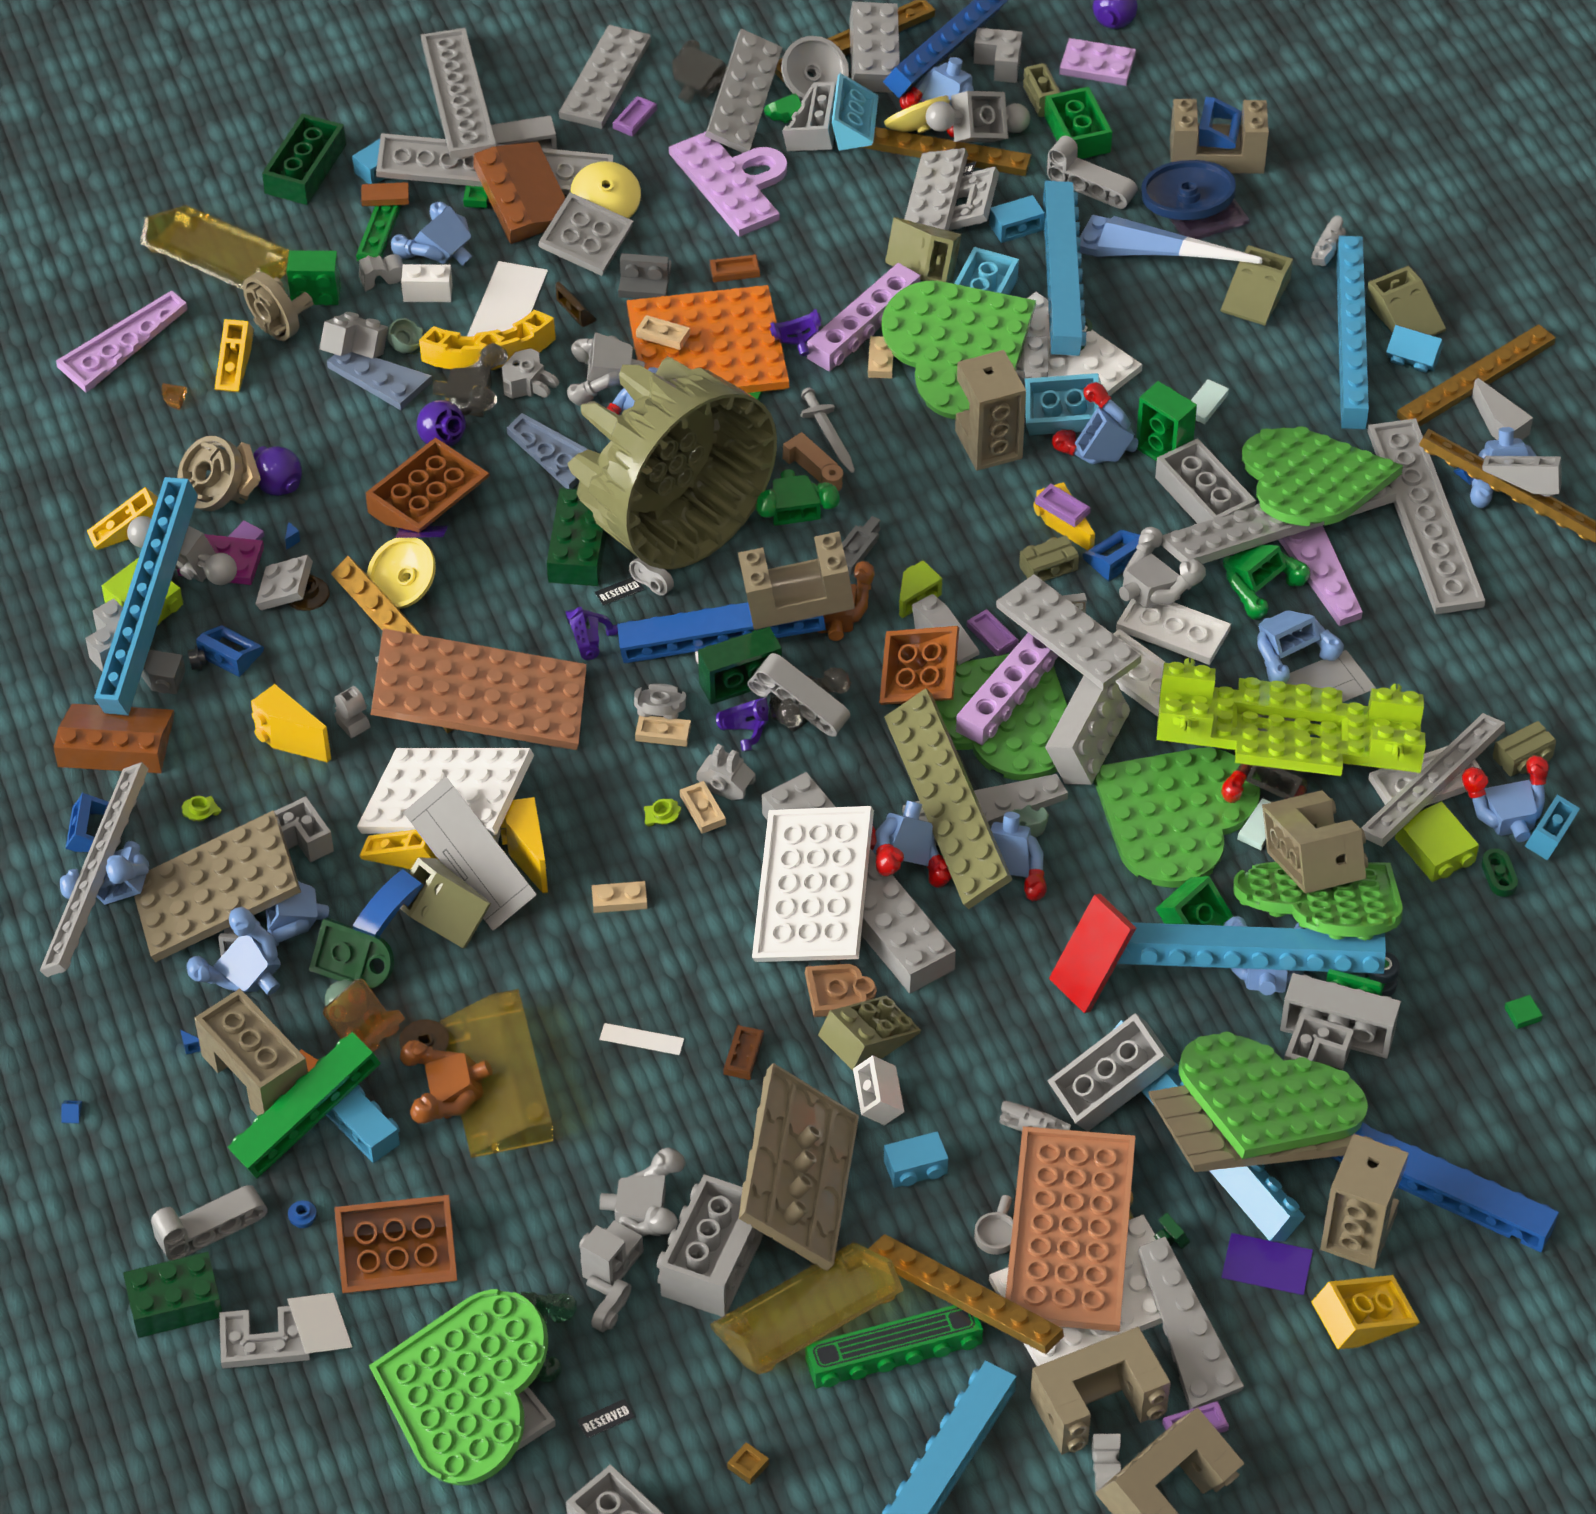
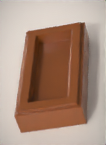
M408 182L361 184L362 206L408 205Z
M757 255L710 260L713 282L760 277Z

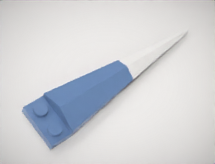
M1092 214L1080 236L1079 253L1096 257L1173 255L1262 263V258L1116 216L1110 219Z

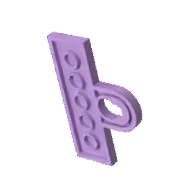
M706 132L669 146L671 157L739 237L779 220V212L760 190L780 182L787 173V160L780 151L769 147H759L731 157L719 142L706 137ZM766 165L770 167V170L758 175H749L744 172V169L751 166Z

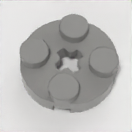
M649 684V689L642 691V687L635 691L634 706L637 708V714L643 717L655 715L663 716L666 719H676L679 716V712L683 711L686 707V693L684 691L682 694L678 693V687L673 685Z

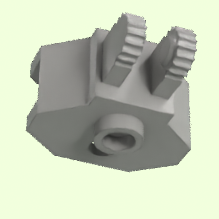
M531 348L515 352L502 366L504 395L512 399L525 395L532 397L533 394L545 398L551 392L549 386L550 388H556L559 385L557 377L545 371L544 365L540 364L539 352Z
M720 744L715 746L713 754L707 757L697 772V780L699 782L704 781L710 792L730 800L743 799L746 795L745 788L747 785L753 784L756 780L755 773L744 763V759L739 757V752L731 750L730 753H727L724 750V746Z

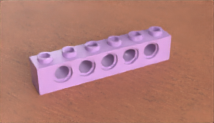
M897 263L807 341L809 350L807 359L829 372L837 365H840L850 353L855 352L867 338L869 339L870 336H873L875 331L882 326L883 312L892 297L905 287L920 282V275Z
M1028 632L957 714L956 732L980 745H983L988 738H993L998 730V726L1010 718L1017 704L1021 705L1028 691L1038 685L1045 671L1049 672L1058 655Z

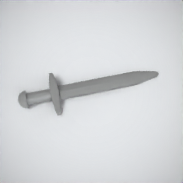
M805 388L801 396L803 400L807 401L810 408L803 410L801 417L816 418L839 460L853 473L854 467L851 457L826 415L833 412L835 406L832 404L820 405L815 397V391L812 388Z

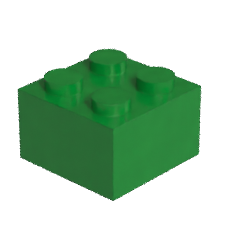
M289 251L287 278L290 300L293 301L306 292L311 296L313 305H339L341 281L337 251Z

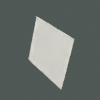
M334 1293L287 1299L306 1354L352 1348Z

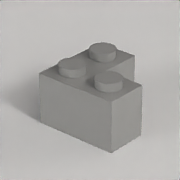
M977 28L974 64L995 65L994 81L1017 83L1022 32Z
M345 312L324 322L320 350L339 356L354 352L366 357L376 358L384 353L388 327L381 325L379 320H365L359 318V315L356 313Z
M114 598L93 610L97 632L85 638L89 658L102 672L123 609Z
M306 796L274 811L278 816L288 849L298 845L310 862L334 851L331 831Z
M1301 1013L1284 1060L1304 1057L1310 1061H1317L1343 1070L1351 1049L1354 1029Z
M615 1220L608 1228L603 1229L596 1225L591 1233H586L583 1236L579 1245L583 1277L588 1279L593 1275L614 1285L617 1280H621L642 1254V1235Z

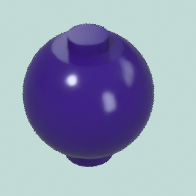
M1137 0L1093 1L1095 18L1102 26L1109 29L1126 27L1134 20L1138 10Z
M436 400L428 403L421 409L417 417L416 426L417 432L425 444H428L436 437L449 447H453L462 439L466 422L463 412L457 405L446 400Z
M262 446L253 453L261 478L257 486L263 492L273 496H282L294 492L299 487L302 477V465L294 452L281 446L269 448Z

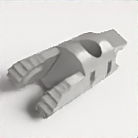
M1341 216L1333 217L1322 233L1311 257L1313 265L1326 266L1335 255L1339 236L1346 235V230L1342 228L1344 222Z
M1010 1101L1002 1102L1001 1110L1004 1113L1000 1115L999 1120L1002 1125L1022 1131L1023 1126L1060 1130L1071 1129V1124L1050 1114Z

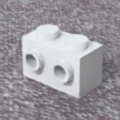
M403 264L401 279L403 302H451L453 286L451 265Z
M871 1056L853 1069L861 1115L886 1125L904 1112L896 1066Z

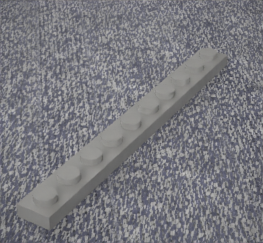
M142 762L122 770L40 968V971L46 977L65 972L71 964L70 960L79 944L83 928L87 925V918L96 903L99 889L104 883L107 860L110 856L114 855L116 847L120 844V838L129 822L128 818L132 808L135 806L139 791L145 783L144 779L148 768Z

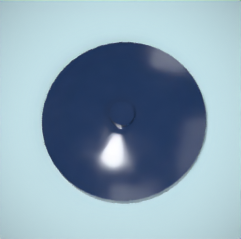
M1203 160L1175 161L1164 164L1151 171L1142 182V200L1145 206L1157 215L1176 220H1195L1215 215L1226 209L1233 202L1236 194V184L1233 175L1226 168Z

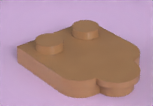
M854 965L808 966L805 969L814 1017L828 1016L830 1010L871 1000L876 996L877 989L873 980L862 976L861 971Z

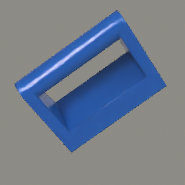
M1206 97L1199 126V146L1234 149L1237 143L1242 112L1217 98ZM1214 118L1232 119L1229 136L1212 129Z
M1119 530L1082 554L1083 559L1107 581H1110L1124 572L1128 562L1137 550L1136 546L1138 545L1140 535ZM1120 541L1125 544V546L1109 556L1100 555Z
M223 625L203 632L196 639L198 650H204L207 661L238 677L251 666L264 650L263 646ZM224 637L245 648V650L238 652L219 641Z
M85 793L81 794L72 807L66 849L75 852H89L95 838L86 834L89 814L104 815L109 804L108 801Z

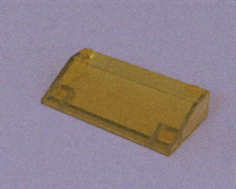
M187 205L145 217L140 244L149 247V250L152 252L162 253L243 289L244 280L256 272L266 273L273 279L276 277L281 279L287 273L290 250Z
M519 989L491 994L440 1020L439 1023L446 1028L449 1034V1043L446 1051L466 1053L476 1064L487 1060L493 1071L491 1076L481 1080L483 1096L475 1101L465 1114L461 1115L471 1158L553 1141L552 1121Z
M853 1242L835 1253L834 1265L828 1271L819 1267L816 1263L712 1322L710 1326L746 1368L757 1374L771 1371L775 1364L881 1303L892 1301L896 1297L895 1295L904 1289L892 1260Z

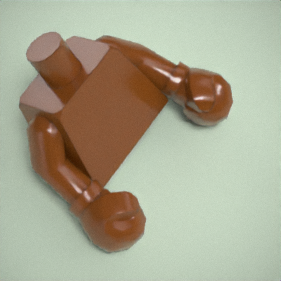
M867 561L858 562L854 568L857 585L851 584L855 609L824 615L826 630L817 632L828 633L830 640H841L844 632H851L854 623L859 622L868 609L869 590H871L875 570L874 566Z
M417 1040L408 1041L400 1051V1060L405 1066L410 1067L424 1064L430 1093H425L415 1099L410 1110L412 1119L417 1123L425 1124L440 1120L442 1117L448 1119L452 1116L465 1114L471 1105L483 1096L481 1080L493 1074L492 1067L487 1060L476 1064L466 1053L433 1050L432 1047Z

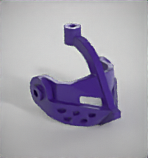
M814 309L810 314L798 319L782 323H770L772 337L774 336L775 340L779 339L781 343L798 345L800 356L808 355L809 350L806 342L819 332L818 327L822 326L820 312L818 313L817 309ZM808 329H810L809 332H807L806 334L802 335L805 331H807ZM787 335H797V337H787Z
M582 607L565 611L580 655L584 660H592L599 655L598 622L606 626L607 636L618 635L617 625H613L611 620L602 614L583 610ZM587 618L590 624V629L586 628Z
M767 697L743 703L716 714V723L723 731L754 730L750 739L740 741L742 752L752 750V745L759 741L763 727L768 722L769 707ZM754 716L756 719L752 721H746L747 717Z

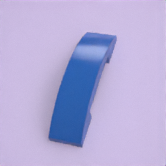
M402 869L374 895L352 927L380 936L402 905L409 906L424 884Z

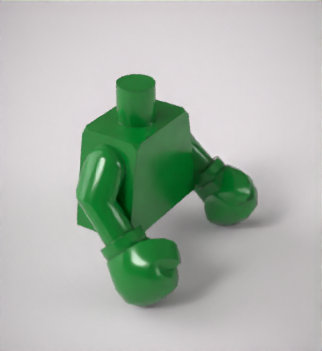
M787 469L782 471L780 474L781 478L773 480V488L762 492L757 497L756 510L762 517H773L774 526L820 520L821 505L824 509L835 508L840 502L838 489L833 484L822 482L817 486L815 483H811L808 476H795L793 470Z
M1276 545L1256 546L1234 555L1226 556L1223 561V566L1227 571L1226 579L1241 598L1240 601L1243 603L1248 617L1253 620H1261L1267 615L1269 610L1267 601L1259 598L1255 593L1283 571L1286 574V583L1289 586H1303L1310 577V568L1305 563L1292 556L1289 558L1281 551L1280 546Z

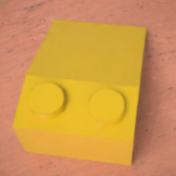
M274 684L251 701L252 718L255 723L254 732L261 742H266L274 749L324 762L331 760L327 727L277 685Z
M535 797L513 800L500 826L502 845H508L511 858L542 893H546L548 889L545 856Z
M1394 1275L1329 1281L1312 1301L1338 1350L1361 1347L1417 1326L1420 1323Z

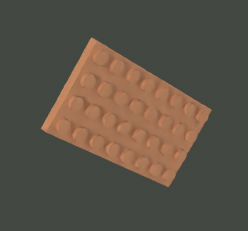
M383 628L370 715L577 750L587 664Z
M1023 1126L1006 1299L1059 1327L1120 1332L1135 1136Z

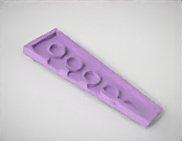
M171 290L56 360L57 368L85 392L90 391L187 310L186 302Z
M1323 525L1278 539L1290 557L1292 556L1305 563L1310 568V577L1307 582L1338 626L1362 618L1360 605Z

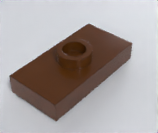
M737 1025L723 1068V1075L747 1080L751 1079L764 1039V1030Z

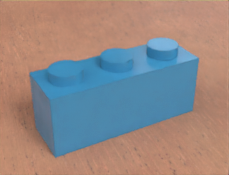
M359 1085L326 1114L372 1163H375L400 1145L398 1135L400 1129L397 1123L392 1118L387 1119L382 1114L380 1106L375 1101L370 1102L365 1097V1093Z

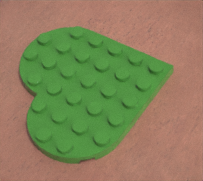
M922 281L900 290L888 302L882 316L883 338L885 344H887L892 354L898 360L909 366L916 367L915 381L917 391L926 402V406L941 416L956 419V413L969 410L970 403L957 380L958 362L1005 350L1016 371L1035 311L1036 300L947 282Z
M1303 426L1262 429L1260 433L1250 437L1242 449V461L1245 464V470L1252 477L1259 480L1256 498L1260 502V508L1269 516L1279 521L1300 526H1310V523L1318 524L1323 521L1325 525H1329L1346 519L1398 478L1403 470V465L1395 463L1391 459L1379 457L1370 451L1358 449L1348 443L1332 439L1327 435L1309 431L1308 428Z
M1009 654L966 661L960 665L956 664L953 700L935 701L956 750L973 749L975 756L985 768L1000 772L1007 779L1024 781L1056 773L1057 769L1045 746L1062 717L1067 704L1054 666L1049 672L1045 671L1034 689L1031 688L1028 691L1023 703L1016 705L1010 718L998 726L994 737L988 738L983 745H980L956 732L957 714Z
M1211 747L1195 748L1102 765L1094 779V784L1119 856L1127 869L1137 877L1140 875L1151 880L1153 885L1170 888L1180 887L1190 877L1210 876L1213 873V869L1222 859L1224 835L1241 829L1259 804L1260 786L1253 770L1249 767L1246 773L1247 777L1240 800L1236 803H1229L1224 800L1221 794L1222 785L1234 771H1240L1244 764L1235 763V755Z
M1276 862L1252 865L1248 872L1245 873L1244 870H1241L1234 877L1233 892L1240 901V904L1267 911L1274 917L1292 914L1300 927L1329 934V937L1332 939L1340 940L1345 937H1357L1362 940H1370L1373 938V935L1386 933L1397 928L1402 921L1403 905L1391 863L1368 862V868H1365L1366 879L1306 894Z
M1230 1032L1198 1037L1184 1048L1180 1058L1178 1069L1183 1084L1242 1159L1349 1137L1361 1128L1367 1113L1368 1105L1365 1094L1347 1072L1337 1070L1326 1064L1310 1061L1304 1057L1283 1061L1271 1046L1234 1035Z
M498 1289L486 1290L465 1299L369 1365L416 1458L431 1475L445 1483L471 1485L492 1477L511 1460L522 1439L525 1423L524 1409L519 1394L534 1381L544 1364L548 1349L547 1327L539 1310L522 1295Z

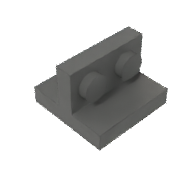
M621 253V278L618 297L644 299L667 296L672 261L669 260V257Z

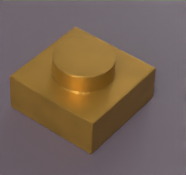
M746 1442L727 1462V1468L751 1485L769 1465V1458Z

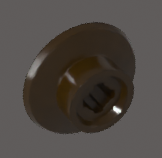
M309 574L303 599L290 602L288 605L301 611L317 609L327 602L330 596L329 586L322 579Z
M429 1019L417 1020L403 1029L399 1043L402 1049L408 1041L417 1040L427 1043L425 1045L432 1047L433 1050L444 1051L449 1043V1034L446 1028L437 1021Z

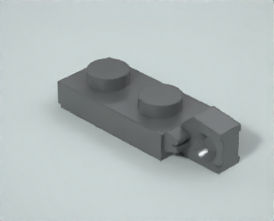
M871 516L864 527L861 525L855 526L842 542L849 574H853L856 564L863 561L877 543L879 538L878 532L881 529L880 519Z

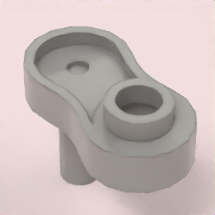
M639 558L630 563L629 571L633 579L648 586L654 593L665 595L673 589L674 581L666 570L649 566Z
M591 1275L586 1285L607 1295L596 1309L591 1325L593 1328L605 1332L607 1329H612L618 1319L617 1313L628 1300L631 1284L617 1280L614 1285H611Z

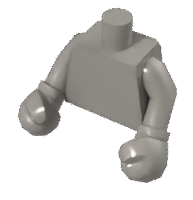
M595 333L592 339L576 340L571 346V351L579 362L588 364L587 381L581 384H571L567 390L568 398L578 406L591 402L594 396L597 395V392L616 385L622 386L619 374L623 364L644 367L645 362L632 359V346L620 341L615 336Z
M1147 527L1141 532L1138 545L1136 546L1137 550L1124 570L1123 586L1119 589V594L1124 601L1134 599L1146 608L1160 604L1169 605L1180 599V595L1186 589L1190 590L1192 586L1201 582L1206 576V568L1200 561L1191 559L1180 564V575H1178L1152 554L1153 550L1162 544L1163 535L1159 529Z
M673 1148L660 1150L654 1156L651 1166L629 1177L619 1179L617 1194L601 1193L600 1210L615 1211V1221L642 1235V1237L649 1234L654 1236L670 1234L672 1229H676L678 1219L674 1213L664 1208L666 1194L665 1176L683 1170L685 1166L684 1156Z

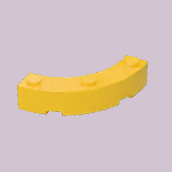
M534 309L523 319L513 323V328L506 331L497 329L479 332L474 336H461L460 332L448 331L433 326L419 340L421 361L435 367L452 370H495L501 368L515 352L530 348L540 352L548 347L556 339L554 317Z

